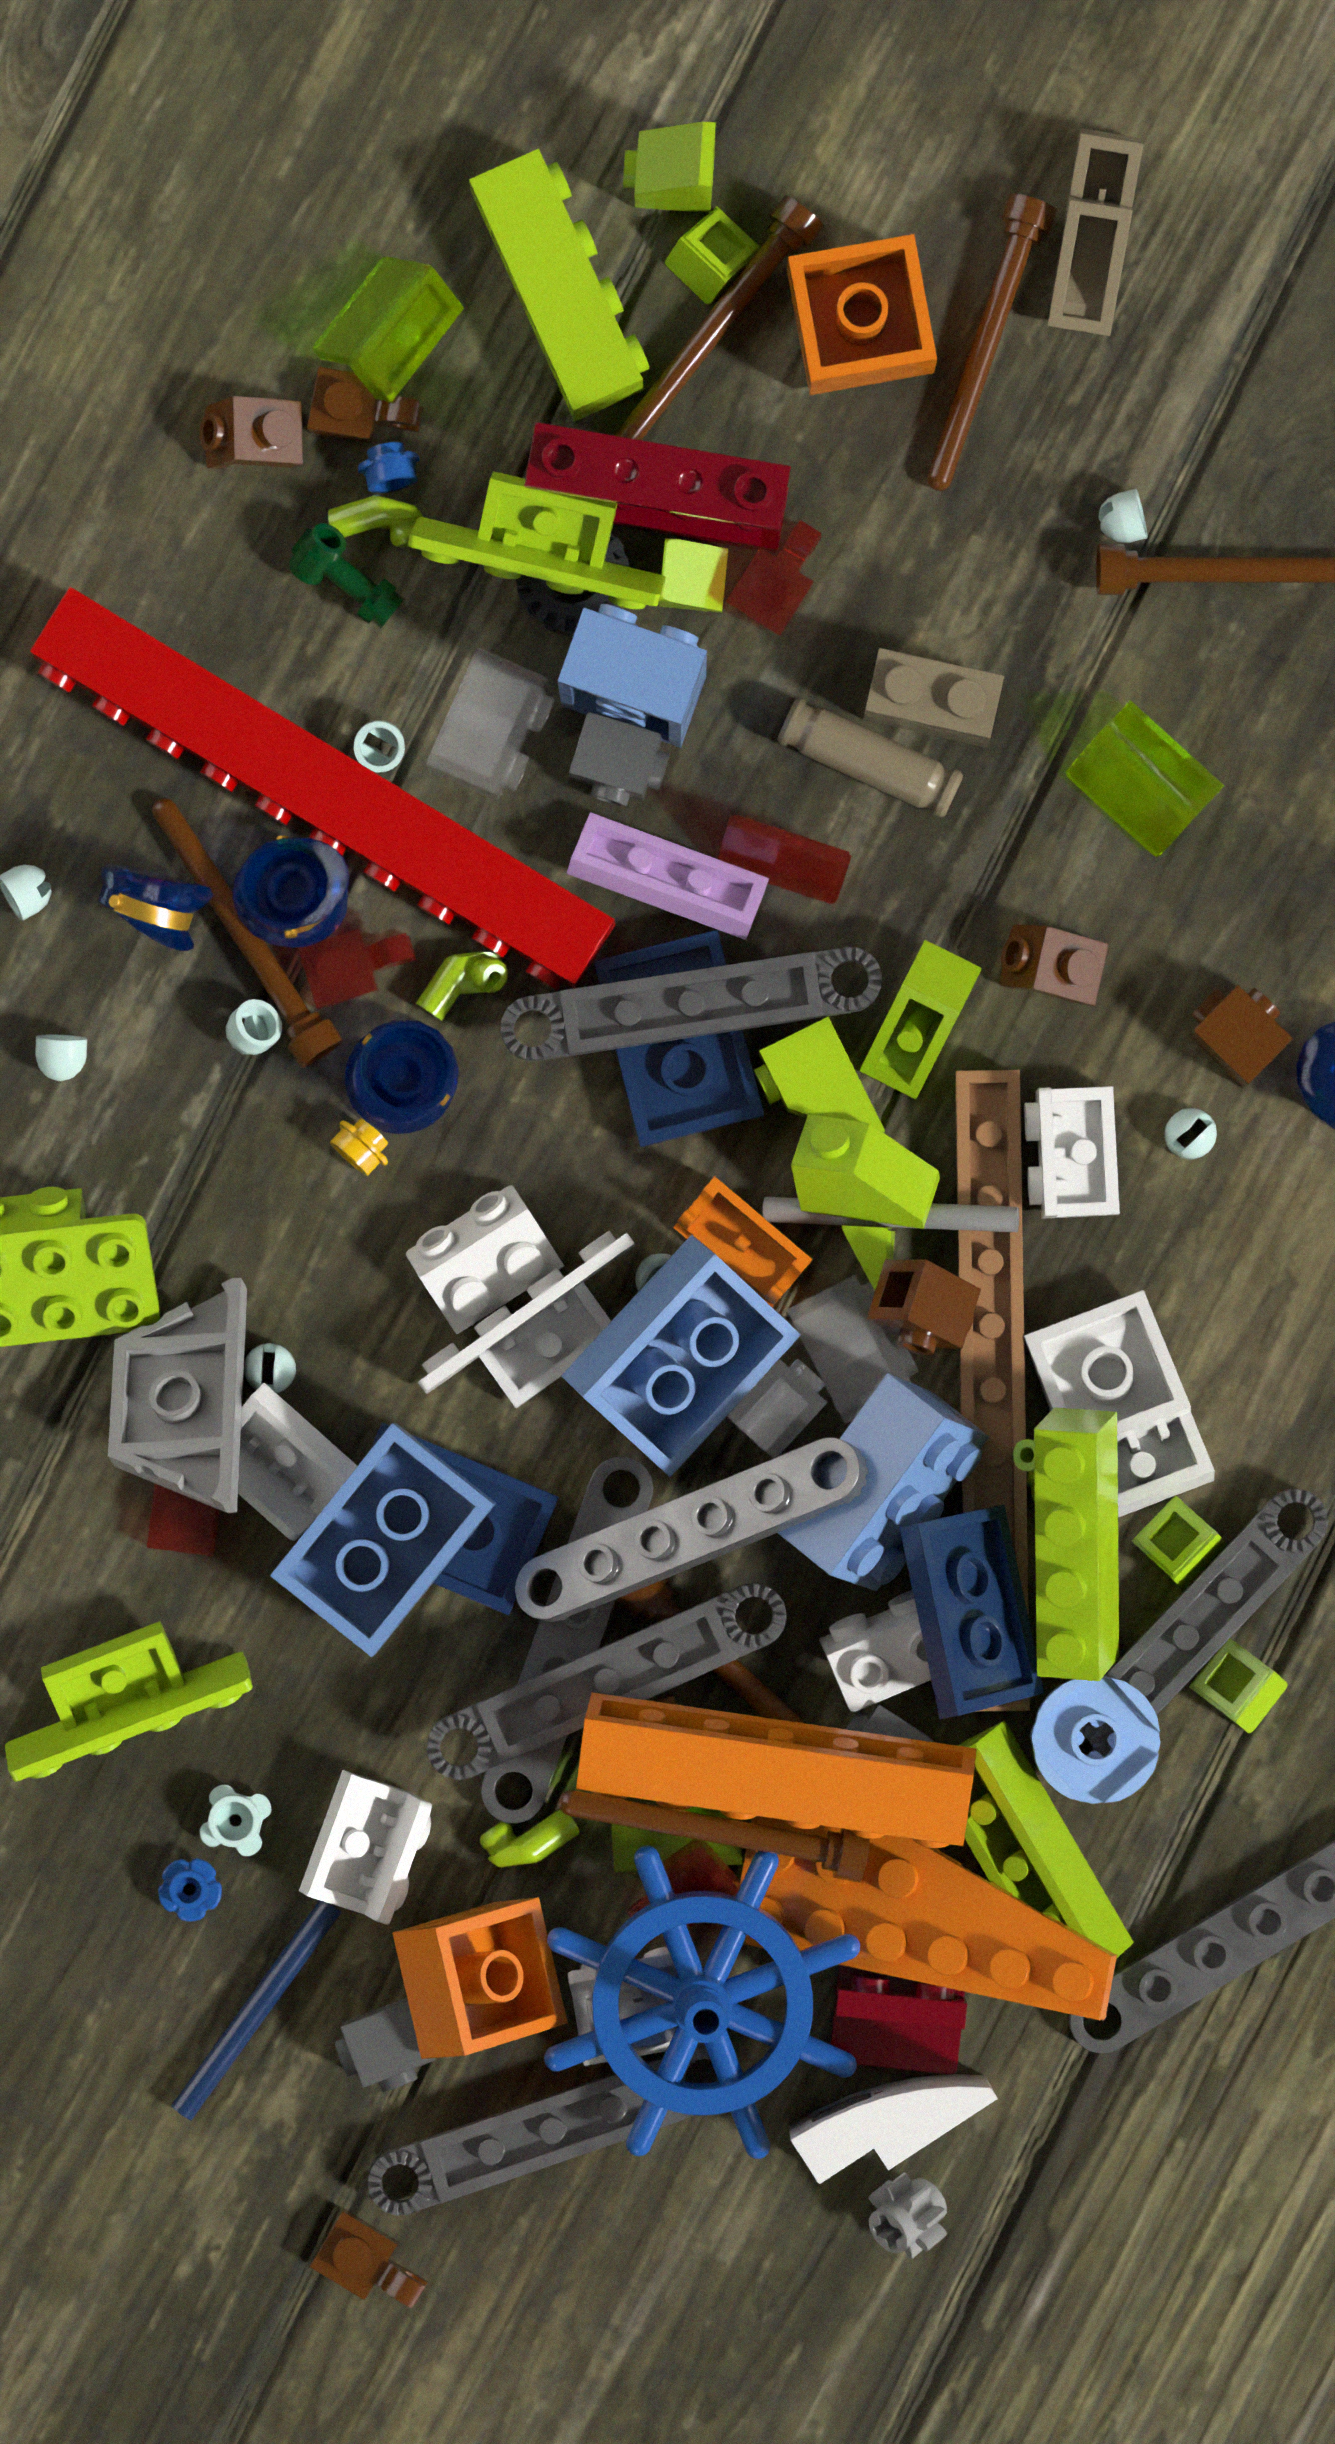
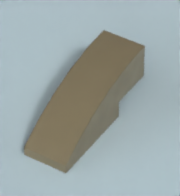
M1080 128L1048 326L1105 336L1111 335L1133 212L1132 206L1144 144L1143 138Z

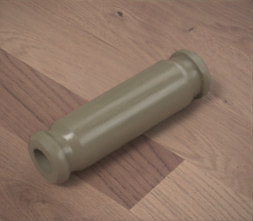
M795 699L777 738L780 745L787 747L789 744L797 748L802 755L917 808H928L935 811L933 815L939 818L946 815L962 781L963 775L961 771L954 769L952 772L944 768L939 761L824 708H813L806 704L807 700Z

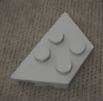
M231 1278L221 1284L225 1290L224 1292L190 1309L186 1302L165 1313L155 1324L140 1326L114 1340L108 1443L109 1459L119 1469L227 1513L237 1512L247 1306V1287L242 1278Z

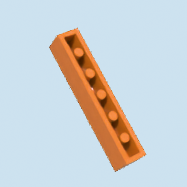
M591 1692L584 1720L576 1789L619 1799L631 1797L652 1800L659 1806L678 1810H686L692 1806L719 1810L723 1815L738 1820H747L761 1816L781 1819L788 1825L800 1829H814L822 1825L849 1829L858 1837L868 1839L890 1835L911 1838L915 1843L929 1848H943L949 1844L963 1846L977 1748Z

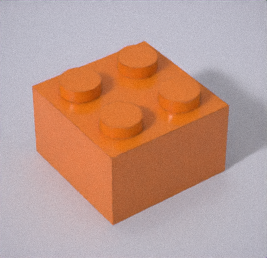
M914 234L788 256L787 275L809 396L934 373L937 355Z
M539 1897L493 1902L392 1932L421 2059L466 2056L568 2024L552 1952L547 1943L548 1934Z

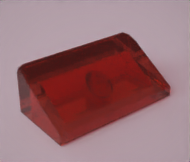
M734 814V816L729 818L718 860L769 878L768 884L828 904H835L839 898L852 855H849V851Z

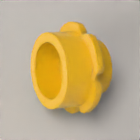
M362 1118L354 1125L344 1120L339 1123L341 1130L330 1141V1144L350 1165L363 1175L368 1176L379 1163L384 1167L388 1164V1159L381 1152L389 1143L373 1126Z

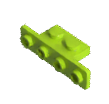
M493 471L490 477L479 531L425 517H418L410 532L408 546L422 550V556L431 561L455 564L460 559L484 565V570L487 573L504 579H518L522 574L546 580V585L549 588L566 594H580L583 590L608 595V600L611 603L628 609H643L646 605L658 606L666 581V577L663 575L605 561L617 503L525 488L524 478Z
M159 1621L41 1667L42 1680L61 1721L7 1742L5 1744L8 1771L14 1782L28 1777L43 1778L56 1772L64 1763L87 1754L101 1755L108 1753L118 1747L123 1740L149 1730L152 1732L167 1730L176 1725L183 1717L208 1707H226L253 1688L247 1660L243 1652H237L183 1673L164 1628Z

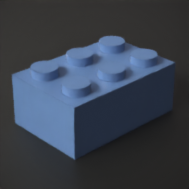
M601 604L598 612L583 608L558 678L561 706L587 715V712H591L660 733L662 742L681 748L706 679L707 650L697 646L699 638L689 632L667 625H662L659 634L638 627L635 624L637 620L635 614L612 605Z
M691 1235L561 1377L671 1477L801 1334L714 1252Z
M887 1373L840 1437V1440L858 1448L867 1461L865 1462L868 1468V1474H866L865 1478L867 1482L866 1486H863L860 1490L861 1494L858 1497L855 1496L853 1501L848 1504L844 1503L824 1511L819 1516L780 1531L778 1534L829 1575L877 1591L881 1584L885 1585L892 1581L902 1570L906 1562L900 1527L940 1518L944 1510V1498L957 1481L967 1478L978 1466L982 1457L980 1449L989 1436L935 1393ZM832 1454L830 1458L826 1457V1461L821 1464V1470L818 1469V1473H820L818 1479L826 1489L836 1488L846 1477V1461L840 1454Z
M392 1423L270 1576L372 1657L380 1650L496 1503L397 1423Z

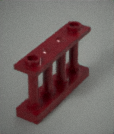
M535 422L524 487L617 503L613 522L615 526L778 553L789 490L788 481L791 466Z

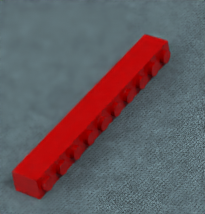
M69 587L30 650L34 658L42 663L37 674L67 693L71 692L75 684L96 696L91 707L121 726L125 725L129 717L151 730L145 740L161 751L178 759L184 750L201 760L205 764L199 773L231 793L236 785L240 784L255 793L259 798L254 806L269 817L285 826L291 817H294L313 829L308 838L311 842L341 859L346 850L367 862L362 872L369 878L393 892L396 891L400 883L422 896L417 906L447 925L451 923L454 916L476 929L471 937L473 941L501 958H504L509 949L531 962L525 971L527 974L557 992L563 982L573 989L579 986L616 925L614 918L72 587Z

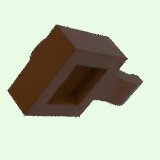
M318 366L307 429L313 434L372 443L375 425L409 432H419L423 406H419L420 400L401 396H381L383 380L379 376Z
M346 2209L340 2214L310 2265V2268L363 2300L368 2297L373 2286L376 2284L388 2295L411 2309L428 2284V2281L390 2259L399 2241Z

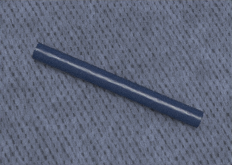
M321 1900L317 1902L174 2100L171 2107L175 2111L192 2121L340 1916L342 1911L336 1905Z

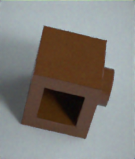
M1239 985L1227 996L1216 988L1191 1014L1199 1024L1188 1035L1242 1088L1247 1086L1293 1039L1275 1021L1281 1014L1279 1009L1257 988L1253 987L1246 993Z
M885 1259L866 1319L898 1336L897 1345L917 1354L933 1355L935 1348L963 1349L967 1333L973 1324L974 1310L981 1289L928 1260Z

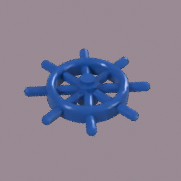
M642 1846L634 1854V1863L650 1904L629 1918L614 1934L607 1946L563 1927L554 1928L548 1934L547 1943L552 1951L596 1970L592 1991V2013L595 2030L551 2046L545 2052L544 2062L550 2070L561 2071L604 2054L607 2062L622 2082L644 2099L626 2139V2148L634 2156H644L650 2151L669 2110L688 2115H717L731 2112L746 2153L754 2159L764 2158L770 2151V2141L755 2102L774 2090L789 2075L799 2059L842 2078L849 2077L856 2071L857 2061L851 2053L809 2035L813 2017V1992L809 1975L855 1958L860 1952V1942L852 1934H843L804 1950H799L797 1944L782 1924L760 1908L779 1864L777 1854L762 1851L755 1853L736 1896L711 1891H692L674 1894L658 1851L652 1846ZM708 1922L723 1925L704 1968L686 1924ZM662 1933L678 1977L635 1959V1956L648 1942ZM747 1935L763 1946L774 1960L728 1978ZM622 1982L668 2001L620 2020L618 2004ZM785 1986L786 2005L783 2023L737 2004L772 1989ZM677 2026L658 2070L648 2065L631 2046L634 2042ZM726 2028L770 2046V2049L756 2064L743 2072ZM698 2042L705 2044L718 2082L690 2083L681 2081Z

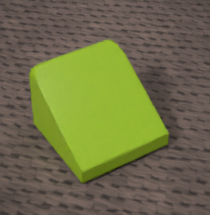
M717 206L679 238L666 258L665 264L704 303L711 304L737 278L759 250L760 246Z
M665 538L661 575L666 577V581L659 601V607L722 613L728 548L681 539Z
M842 1225V1230L872 1287L876 1290L885 1259H894L895 1230H892V1227Z
M1176 1495L1132 1540L1183 1591L1227 1546V1543Z
M1229 1638L1211 1657L1189 1688L1244 1731L1252 1733L1286 1690L1288 1684L1275 1671Z

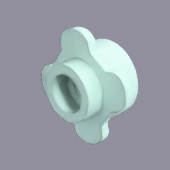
M229 1785L217 1786L209 1795L212 1809L208 1822L204 1823L200 1828L201 1839L210 1847L223 1844L228 1847L237 1848L238 1852L243 1856L255 1854L262 1846L259 1832L263 1819L271 1813L270 1801L262 1794H255L249 1797L235 1793ZM231 1815H240L242 1822L239 1826H232L230 1824Z

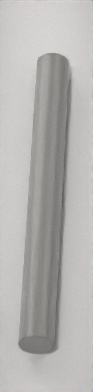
M765 1197L763 1202V1218L768 1222L913 1228L801 1211L798 1198ZM932 1203L924 1229L1018 1232L1019 1208L1011 1206Z

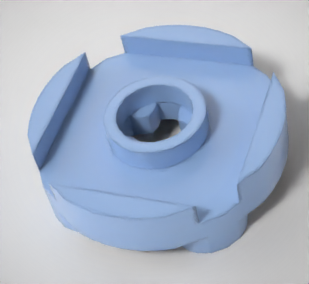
M1104 1676L1100 1681L1070 1679L1057 1686L1039 1706L1030 1733L1034 1760L1045 1780L1062 1795L1091 1804L1120 1801L1140 1789L1156 1767L1160 1746L1158 1718L1146 1697L1127 1682ZM1089 1722L1096 1728L1104 1723L1110 1726L1113 1732L1106 1739L1112 1747L1109 1753L1102 1756L1094 1750L1085 1756L1081 1752L1079 1745L1082 1744L1085 1738L1080 1729Z

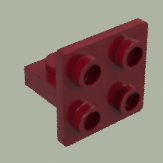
M839 1965L830 2044L851 2053L855 2057L857 2065L954 2074L958 2068L961 2029H965L968 2003L965 2000V1992Z

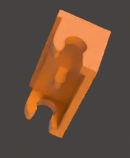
M715 1176L673 1227L686 1239L691 1235L697 1238L771 1307L778 1302L813 1260Z

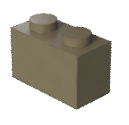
M879 648L863 720L987 748L993 730L1004 676Z

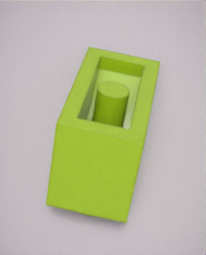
M696 122L639 131L638 150H625L623 188L635 189V208L701 213L711 212L716 122Z
M924 940L859 1071L917 1099L982 968Z
M829 1017L759 1051V1057L763 1065L753 1071L770 1104L781 1099L788 1113L806 1119L808 1114L866 1122L885 1133V1129Z
M810 1114L807 1116L791 1163L801 1211L924 1229L940 1180L937 1169L872 1124Z

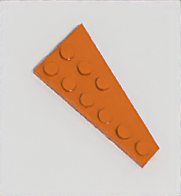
M756 1816L751 1821L754 1824L825 1837L828 1831L840 1833L841 1828L822 1825L814 1829H800L788 1825L784 1820ZM884 1835L880 1838L870 1839L866 1867L860 1883L833 1878V1871L822 1869V1862L778 1855V1867L760 1908L782 1924L800 1951L843 1934H852L860 1942V1952L855 1958L838 1965L1090 2019L1105 2020L1117 1955L1052 1916H1046L1012 1896L1011 1892L994 1882H989L961 1866L960 1862L938 1849L921 1846L911 1838ZM746 1849L739 1888L757 1850ZM749 1935L746 1936L743 1944L764 1948Z

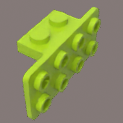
M44 1187L31 1194L0 1197V1347L126 1333L140 1326H150L160 1320V1306L145 1219L136 1213L85 1219L86 1209L82 1188L64 1190L60 1187Z

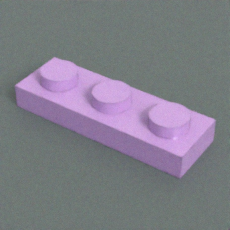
M591 812L567 870V874L744 940L747 939L769 878Z

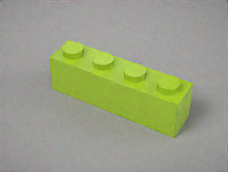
M536 149L469 179L471 194L574 422L642 392L643 378L640 373L650 369L636 335L632 334L624 338L614 315L624 310L609 276L598 281L588 259L597 255L598 252L584 220L581 219L572 223L563 200L572 197V194L558 162L546 165L540 150Z
M1054 1407L1034 1428L1037 1676L1100 1681L1119 1658L1117 1412Z
M1005 1720L956 1745L977 1748L965 1840L989 1881L1011 1892L1012 1896L1046 1916H1052L1116 1954L1118 1958L1134 1942Z

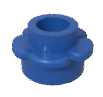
M389 442L368 449V459L358 465V473L364 474L366 477L368 491L372 493H388L408 488L418 481L415 466L420 461V458L415 452L405 451L403 443Z
M194 1858L191 1862H186L184 1859H179L169 1864L162 1874L164 1882L158 1889V1895L166 1911H174L180 1920L192 1922L202 1919L208 1909L216 1908L221 1899L222 1886L215 1879L216 1870L207 1861ZM187 1883L194 1884L196 1887L195 1894H185L184 1886Z

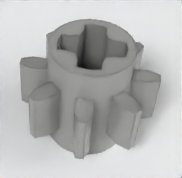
M902 2173L893 2182L890 2180L885 2182L869 2196L871 2203L878 2208L869 2218V2228L874 2239L885 2250L892 2253H901L905 2250L909 2258H914L922 2250H930L947 2235L945 2229L938 2223L947 2213L946 2202L941 2192L931 2182L922 2178H916L911 2181L907 2173Z

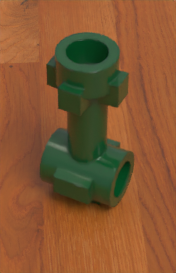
M320 523L312 530L307 528L290 550L294 555L289 561V566L294 576L309 585L319 584L324 577H327L361 604L357 612L359 617L368 624L372 621L381 629L404 600L403 597L395 592L396 587L385 578L376 585L342 558L341 555L345 551L347 544L343 534L334 526Z

